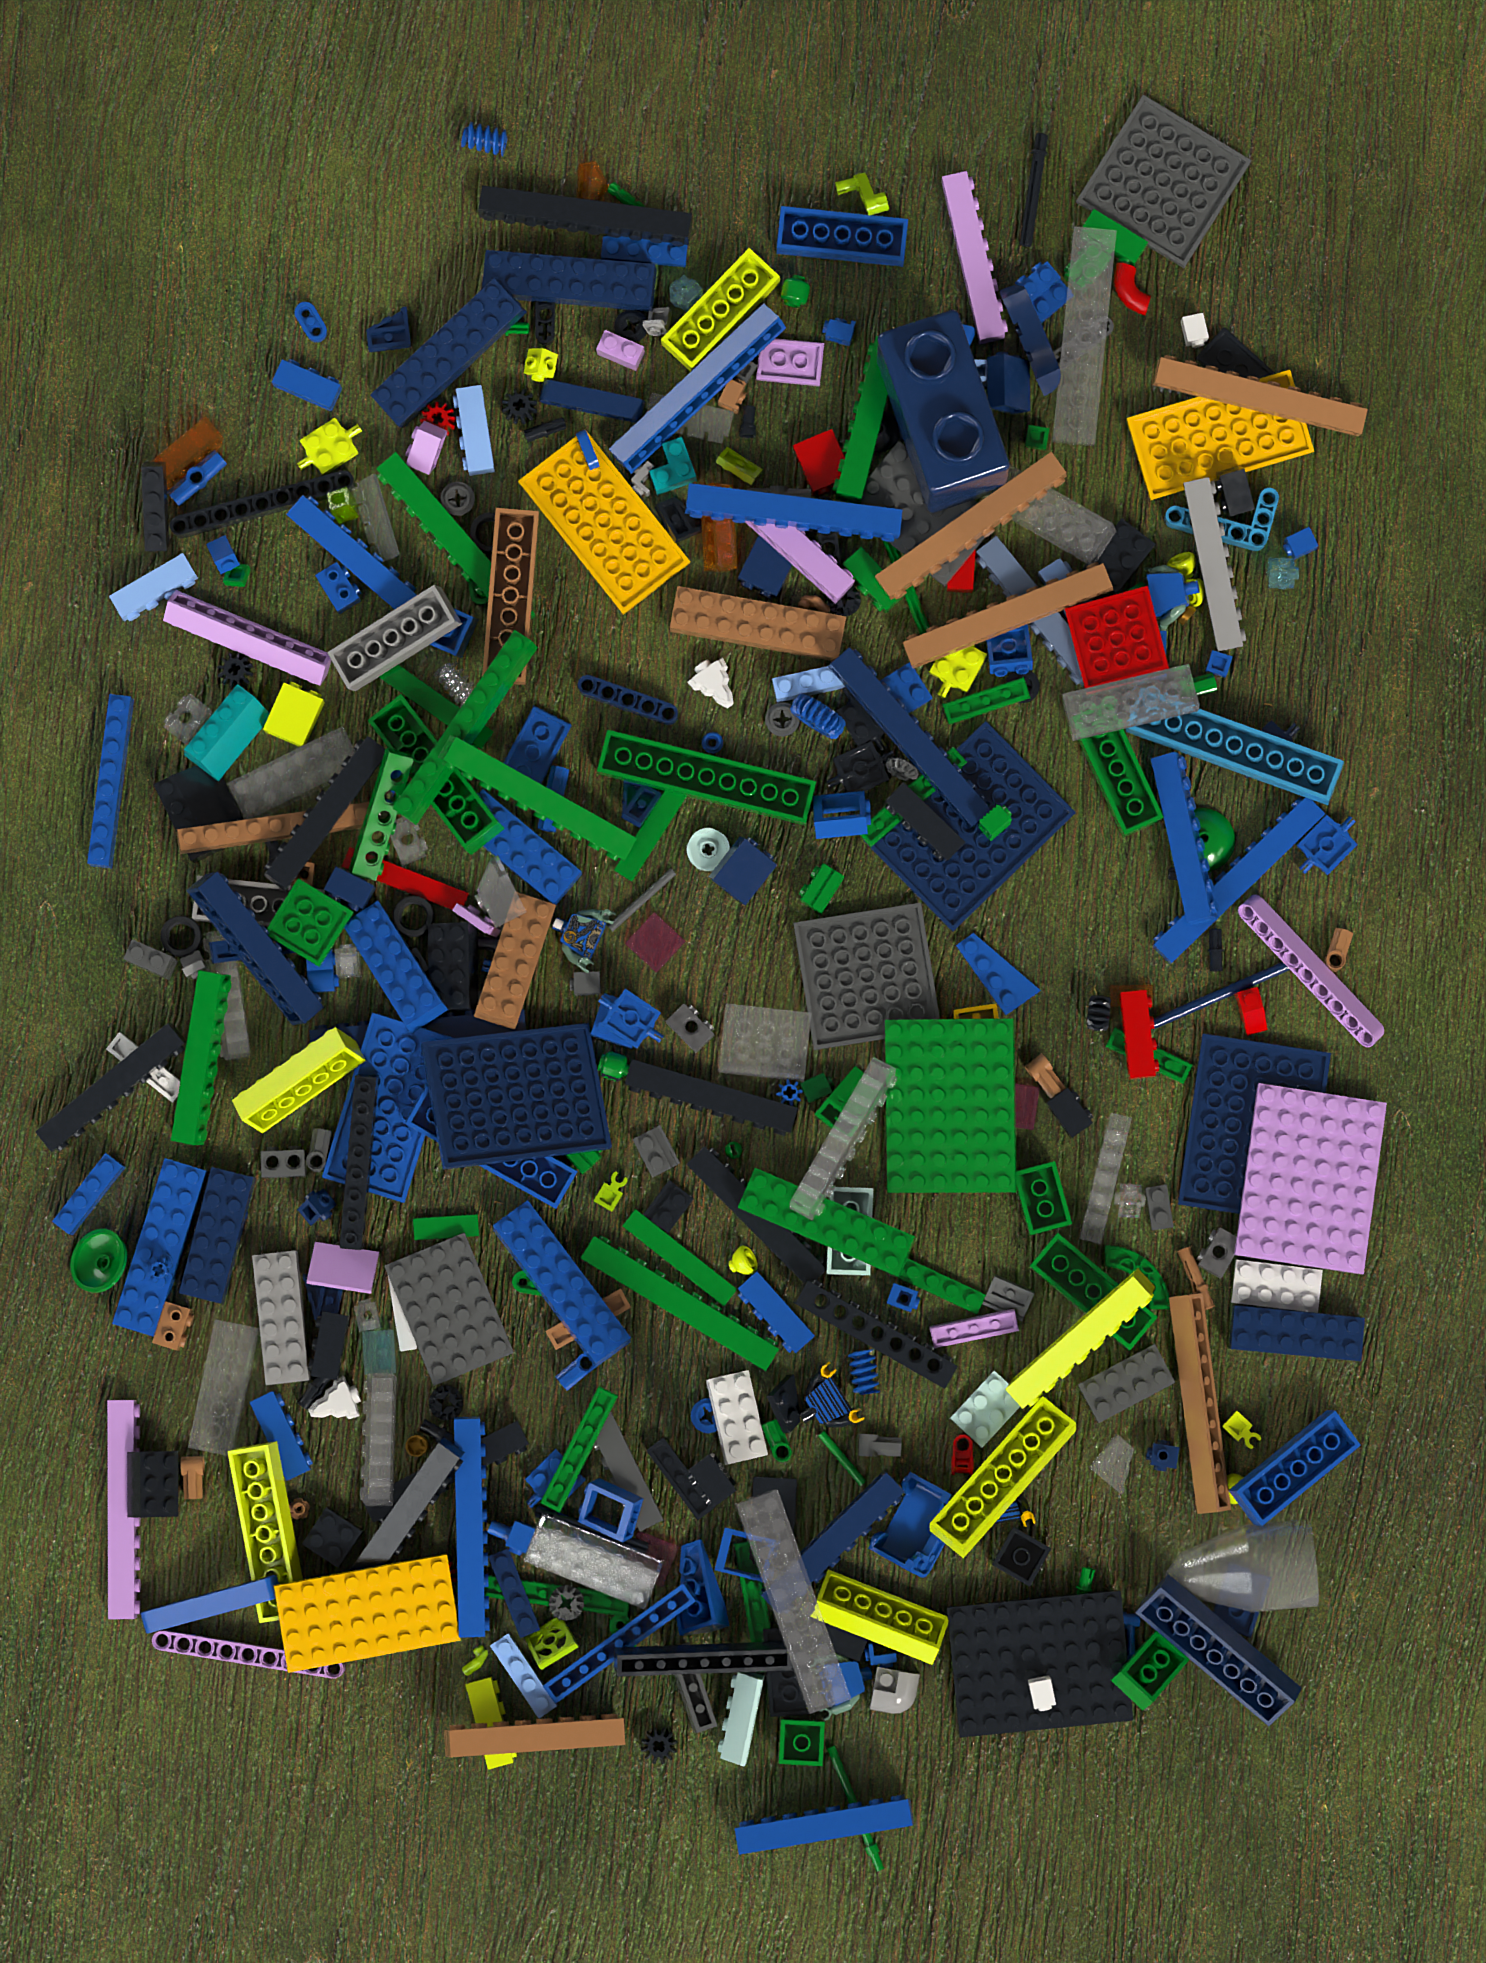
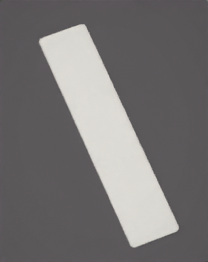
M388 1276L400 1351L417 1349L415 1339Z

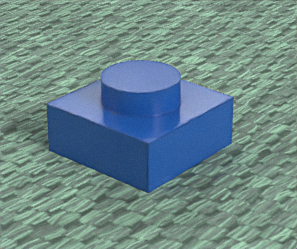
M1212 650L1205 672L1226 678L1233 656Z

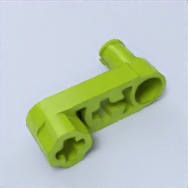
M865 172L853 175V178L835 182L838 195L854 190L860 193L868 216L889 210L885 192L874 194Z

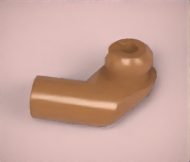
M804 595L798 602V607L802 609L815 607L819 612L828 613L830 611L829 606L818 596Z

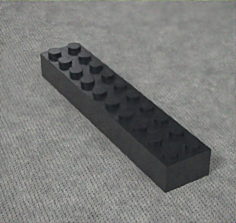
M714 1452L688 1470L690 1474L687 1477L695 1487L698 1485L703 1490L701 1496L708 1506L711 1503L714 1507L736 1492L739 1487Z

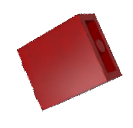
M832 429L793 445L794 454L813 496L816 494L822 496L829 493L830 488L834 487L835 479H840L841 476L838 467L840 459L845 460V457Z

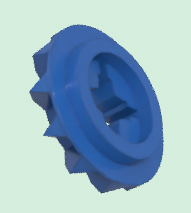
M710 1398L702 1399L693 1406L691 1421L697 1430L703 1433H713L717 1431L714 1415L712 1416L714 1424H711L708 1420H699L705 1415L703 1407L709 1412L713 1411Z

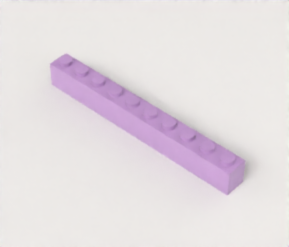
M107 1400L108 1619H135L137 1614L141 1612V1602L137 1601V1592L141 1590V1580L137 1579V1570L141 1568V1559L137 1557V1548H140L141 1545L140 1535H137V1526H140L141 1518L127 1517V1452H140V1448H137V1439H140V1426H137V1417H140V1404H136V1400Z

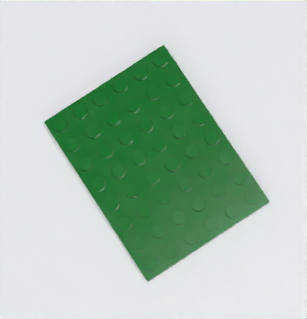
M1014 1018L885 1020L887 1193L1017 1192Z

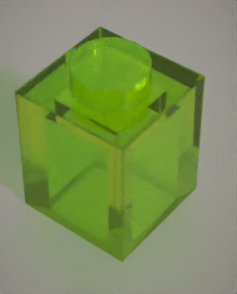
M347 487L327 493L330 511L339 524L359 517L356 499Z

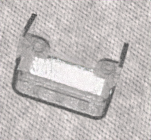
M499 856L491 858L478 885V894L475 895V898L484 914H489L495 928L498 927L501 930L499 933L501 936L505 923L527 912Z

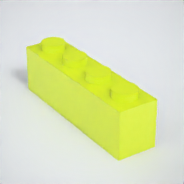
M491 1676L465 1684L475 1723H487V1727H491L493 1722L504 1721L502 1715L506 1714L503 1701H498L497 1693H500L497 1680L493 1681ZM517 1753L484 1755L488 1770L514 1763V1757H517Z

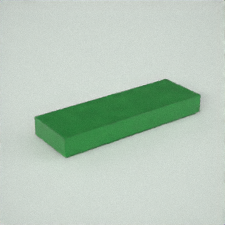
M478 1214L413 1219L414 1240L452 1238L462 1233H465L467 1237L479 1236Z

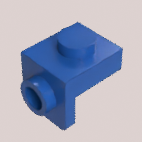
M872 1642L868 1643V1648H864L866 1661H870L871 1665L880 1664V1667L887 1668L893 1667V1662H897L895 1652L874 1655Z

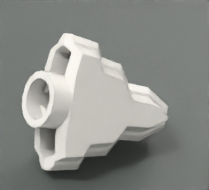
M723 658L713 663H710L707 659L694 668L697 674L688 681V684L694 691L700 690L704 696H712L719 705L727 709L733 705L732 692L728 687L729 677L726 673L728 667Z
M342 1376L338 1381L334 1380L333 1386L325 1391L324 1397L316 1400L308 1410L311 1417L323 1418L333 1415L336 1418L346 1416L348 1419L360 1416L356 1403L361 1402V1398L356 1386L350 1387L345 1377Z

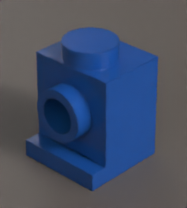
M841 318L825 320L822 333H826L825 340L850 346L856 321H851V324H847V321Z
M893 1283L886 1304L911 1313L912 1308L917 1309L920 1297L917 1296L918 1291ZM903 1294L908 1296L906 1303L900 1301V1296Z

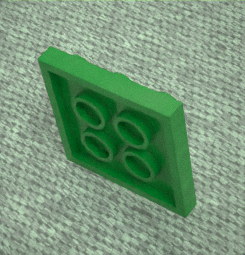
M298 878L267 927L268 936L320 967L354 912Z

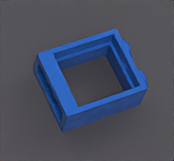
M864 791L813 796L816 839L868 834L867 825H871L870 799H865ZM860 810L858 815L824 818V814Z
M601 1478L589 1482L584 1490V1502L579 1508L580 1516L578 1522L620 1542L632 1538L644 1498ZM598 1493L625 1504L619 1527L592 1516Z
M725 1527L715 1570L765 1583L766 1578L771 1579L774 1566H770L772 1557L776 1558L779 1545L775 1544V1539ZM732 1535L769 1544L762 1575L725 1567Z

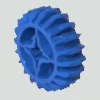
M799 694L792 702L791 713L815 731L831 739H837L843 732L846 725L845 720L838 713L815 698L806 694Z

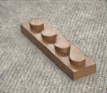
M621 1288L602 1299L615 1317L631 1308ZM562 1322L545 1331L555 1350L574 1340Z

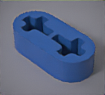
M586 429L575 433L589 470L600 467Z

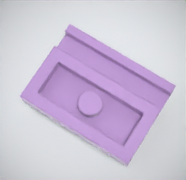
M456 903L452 910L484 933L497 937L501 931L495 926L496 921L488 916L483 918L479 915L481 911L472 905L466 907Z

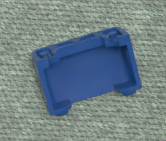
M909 1472L908 1476H905L901 1483V1487L906 1495L887 1530L875 1533L871 1537L868 1549L907 1571L924 1578L930 1573L945 1545L943 1541L930 1532V1522L952 1499L953 1495Z

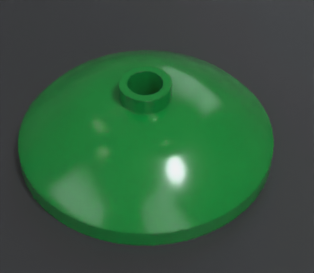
M1208 808L1194 809V813L1200 822L1199 835H1206L1208 837V841L1204 842V858L1207 859L1210 870L1213 871L1224 865L1232 855L1235 846L1234 831L1230 822L1221 813Z
M97 1229L86 1234L78 1242L73 1251L70 1266L73 1280L81 1289L91 1293H99L108 1290L116 1284L122 1276L127 1262V1250L123 1239L111 1230Z

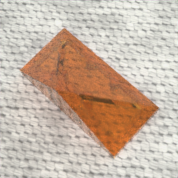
M591 161L579 164L576 198L599 199L607 191L609 185L597 162Z

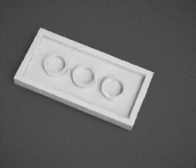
M1236 1260L1231 1303L1318 1313L1323 1270Z
M749 1370L706 1380L725 1465L768 1455Z

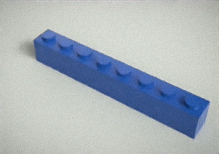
M302 495L286 514L392 608L397 609L417 596L414 593L416 588L407 580L405 583L399 580L400 574L391 566L387 569L381 563L384 560L375 552L371 555L365 549L368 546L359 538L355 541L350 537L351 531L343 524L338 526L334 523L335 517L327 510L322 512L318 509L319 503L310 495L308 498Z
M109 694L87 864L93 867L112 869L134 705V699L131 696Z
M1176 752L1152 758V767L1186 921L1191 925H1198L1218 919L1217 912L1219 907L1212 894L1214 885L1208 876L1210 867L1203 853L1205 844L1203 839L1200 838L1198 831L1200 830V822L1194 813L1196 804L1190 795V779L1186 777V760Z
M685 1581L544 1684L543 1688L556 1704L614 1661V1647H634L696 1602L698 1597Z

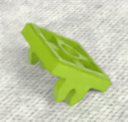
M557 1617L541 1626V1630L524 1637L541 1670L579 1646L565 1620L558 1619ZM553 1630H561V1631L557 1632L556 1634L553 1633V1632H550V1631H553ZM566 1636L565 1644L558 1649L556 1645L559 1639ZM555 1637L552 1644L545 1645L546 1639ZM545 1648L552 1651L547 1656L541 1655L539 1652Z

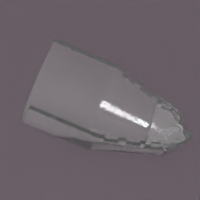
M1309 1519L1267 1522L1263 1526L1254 1524L1241 1525L1180 1552L1165 1574V1577L1168 1574L1198 1600L1249 1612L1317 1607L1319 1604L1316 1555Z

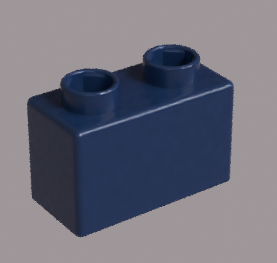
M949 310L879 334L877 364L927 510L931 513L945 510L990 495L1005 485L1008 479L1010 462L958 312Z

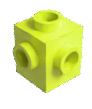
M544 348L529 349L525 361L524 374L532 376L531 379L537 382H544V379H553L558 354Z

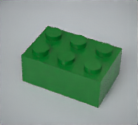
M1055 1161L1016 1171V1189L1029 1236L1072 1224Z
M1155 1631L1144 1641L1111 1681L1140 1709L1144 1710L1156 1700L1190 1659L1159 1632Z

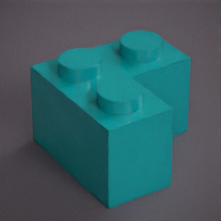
M679 437L663 443L662 449L668 464L649 471L657 495L697 481V476L683 438Z

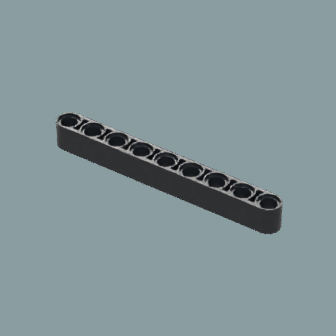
M345 470L176 516L170 521V529L177 538L191 537L289 510L301 498L298 494L302 489H308L309 495L317 502L350 493L355 488V480L352 474ZM342 478H349L350 484L343 487L339 485ZM323 483L330 485L329 490L326 492L319 491V487ZM280 495H288L289 498L286 503L281 504L278 502ZM261 500L268 501V505L264 509L257 508ZM240 506L247 507V512L243 515L237 514V509ZM219 512H226L227 516L224 520L219 521L216 519ZM199 517L206 518V523L203 526L196 525V520ZM178 523H185L186 527L183 531H175Z

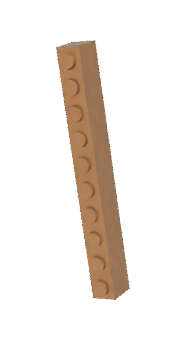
M1169 355L1158 359L1152 383L1154 386L1354 436L1362 434L1368 409L1362 408L1363 405L1360 403L1350 402V404L1342 403L1340 398L1329 397V399L1322 398L1320 393H1302L1301 389L1289 386L1288 389L1282 388L1277 382L1268 381L1267 384L1259 382V378L1247 376V379L1239 377V373L1233 371H1226V373L1218 372V368L1213 366H1206V368L1198 367L1196 362L1188 360L1185 363L1179 362L1176 357Z
M1050 452L875 575L877 582L890 600L894 598L897 600L907 593L906 589L912 585L913 587L920 585L924 581L923 577L929 573L931 575L937 573L942 568L941 565L943 563L954 561L959 557L960 551L965 548L967 550L971 549L977 544V539L982 536L985 538L995 531L994 527L1000 523L1002 525L1008 523L1013 518L1012 515L1014 513L1025 511L1030 506L1029 503L1031 501L1042 499L1048 494V489L1053 486L1057 488L1065 482L1064 478L1067 477L1066 471L1054 454Z
M1098 562L1090 564L1086 567L1087 570L1082 572L1075 570L1066 574L1067 578L1058 580V578L1046 582L1047 585L1038 588V586L1027 589L1026 594L1021 596L1014 594L1007 597L1006 602L1000 604L998 602L991 603L983 611L973 610L968 612L965 618L960 620L953 618L946 621L947 625L939 628L938 625L926 629L927 633L922 635L915 633L906 637L903 645L912 668L925 665L1065 610V608L1113 591V586L1104 563L1100 565Z
M369 802L350 804L329 833L361 828ZM306 811L177 829L180 854L289 839L293 837L290 833L296 824L301 826L304 822L303 815ZM381 811L378 814V818L385 819L388 816V811Z
M1203 1293L1169 1297L1197 1514L1231 1510Z

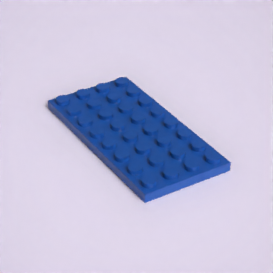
M372 1012L361 1048L366 1061L354 1070L322 1178L345 1184L355 1075L379 1076L369 1192L405 1203L426 1136L405 1124V1120L425 1085H428L421 1043L453 1039L454 1037L422 1027L411 1033L403 1021Z

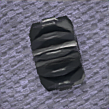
M514 389V396L507 393L506 397L509 400H502V404L506 406L502 409V413L507 414L506 420L509 421L514 418V425L518 424L519 419L525 425L526 417L532 421L533 416L530 413L537 414V409L534 406L538 404L537 400H532L533 394L529 393L526 396V389H522L521 394H518V390ZM523 403L525 408H520V411H517L516 406Z
M229 653L230 660L227 661L222 657L221 660L225 665L217 666L222 671L218 673V677L224 678L222 681L223 685H227L230 682L229 686L231 689H234L236 683L243 688L242 681L246 684L250 683L246 676L253 677L254 675L253 672L247 671L253 668V664H247L249 661L247 656L241 659V653H237L235 659L233 654ZM235 666L240 669L237 675H234L232 672Z
M1092 995L1090 997L1087 1015L1088 1029L1094 1031H1106L1108 1029L1111 1008L1110 997L1104 995Z
M654 1727V1736L649 1731L645 1733L650 1740L642 1738L641 1742L648 1744V1746L642 1747L641 1751L649 1750L645 1759L647 1760L653 1755V1764H656L657 1757H660L661 1764H665L664 1756L669 1760L673 1759L668 1751L677 1752L676 1748L670 1747V1745L677 1744V1740L669 1741V1738L673 1736V1732H669L665 1736V1727L662 1728L661 1734H658L657 1727ZM654 1741H663L665 1743L663 1744V1747H665V1749H658L656 1751L654 1749Z

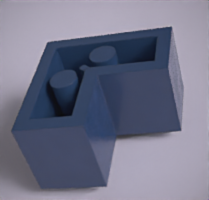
M335 867L324 888L328 893V897L340 904L342 901L347 903V907L357 912L359 909L364 910L376 889L374 885L338 867Z

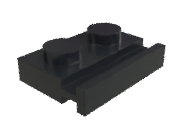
M669 1180L643 1215L669 1233L694 1198Z

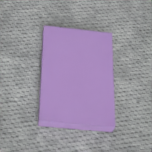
M775 338L759 353L756 380L820 386L824 343Z
M315 1242L307 1284L371 1294L379 1252L364 1249H342L338 1245Z

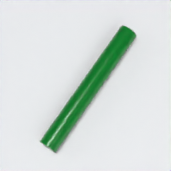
M823 1431L818 1437L858 1485L861 1486L866 1479L829 1435Z

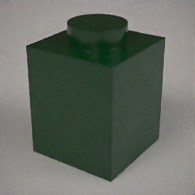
M824 1073L800 1083L809 1104L832 1093L831 1089L834 1088L830 1076L825 1077Z

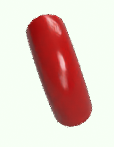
M1116 263L1113 284L1118 298L1127 308L1138 314L1146 315L1151 295L1141 292L1136 287L1135 274L1137 269L1129 264Z

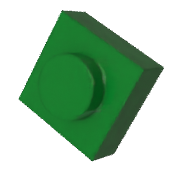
M1028 425L1025 447L1046 451L1050 428Z
M240 564L232 570L225 572L223 578L225 586L245 587L251 570L249 565Z

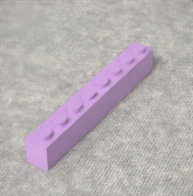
M967 171L942 176L941 183L979 344L1002 340L1008 329L1006 320H1002L1000 312L1003 311L1001 299H997L995 294L998 291L996 278L992 279L990 272L993 271L991 258L987 259L986 251L989 250L986 238H982L981 230H984L981 217H977L976 210H979L977 197L973 198L971 191L974 189L973 179L968 177Z
M175 590L167 602L163 621L173 626L182 628L192 634L206 638L319 686L328 674L331 658L327 652Z

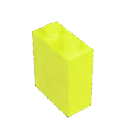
M290 682V684L283 683L263 730L270 735L304 749L325 702L321 699L322 695L310 690L307 693L301 690L302 686L294 682Z

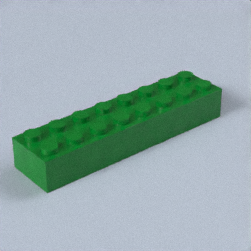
M402 694L368 719V722L389 749L411 754L415 762L414 771L412 774H409L412 779L438 742V739ZM455 768L431 805L462 847L472 855L505 828L470 781L460 775L462 771Z
M757 1168L754 1169L738 1208L897 1277H900L916 1240V1237Z

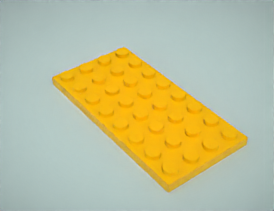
M1290 370L1263 377L1259 380V382L1266 384L1268 381L1277 382L1280 384V387L1286 389L1289 386L1295 387ZM1202 397L1192 398L1126 418L1150 501L1185 491L1184 482L1209 477L1210 481H1214V479H1217L1216 472L1241 465L1245 468V472H1249L1314 452L1306 423Z
M587 432L600 467L589 470L578 439L574 437L521 478L518 483L624 615L690 564V560L678 545L674 543L671 536Z
M447 1554L274 1585L288 1673L461 1641Z

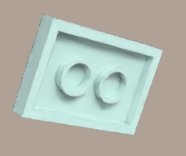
M993 1371L950 1417L981 1448L1020 1407L1005 1390L1008 1383L996 1371Z

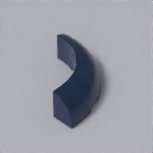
M1015 285L999 290L1013 324L1018 323L1015 326L1030 361L1038 385L1043 395L1046 396L1059 385L1061 373L1040 319L1024 286Z

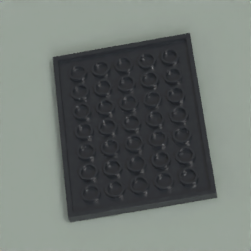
M1120 1589L947 1606L960 1738L1133 1721L1132 1700L1111 1681L1128 1661ZM1049 1675L1056 1705H1052V1708L1049 1710L1039 1711V1708L1034 1709L1028 1680Z

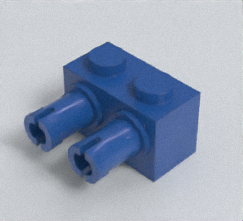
M493 1520L487 1533L504 1539L505 1546L510 1547L509 1552L522 1555V1553L526 1554L529 1551L537 1527L516 1520L514 1525L509 1527Z

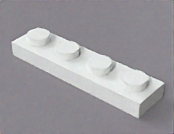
M119 1032L106 1050L122 1061L137 1049L138 1046ZM166 1068L160 1071L155 1069L147 1083L174 1103L178 1098L181 1080Z

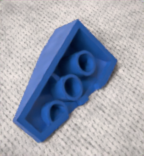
M699 1539L682 1545L679 1569L681 1573L680 1585L686 1581L698 1597V1600L676 1615L679 1635L708 1633L728 1627L729 1621L726 1606L703 1541Z

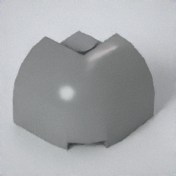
M877 1667L869 1710L891 1714L902 1713L908 1710L913 1705L917 1695L920 1673Z

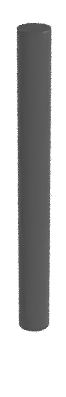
M670 868L613 920V924H608V928L612 932L669 882L676 873Z

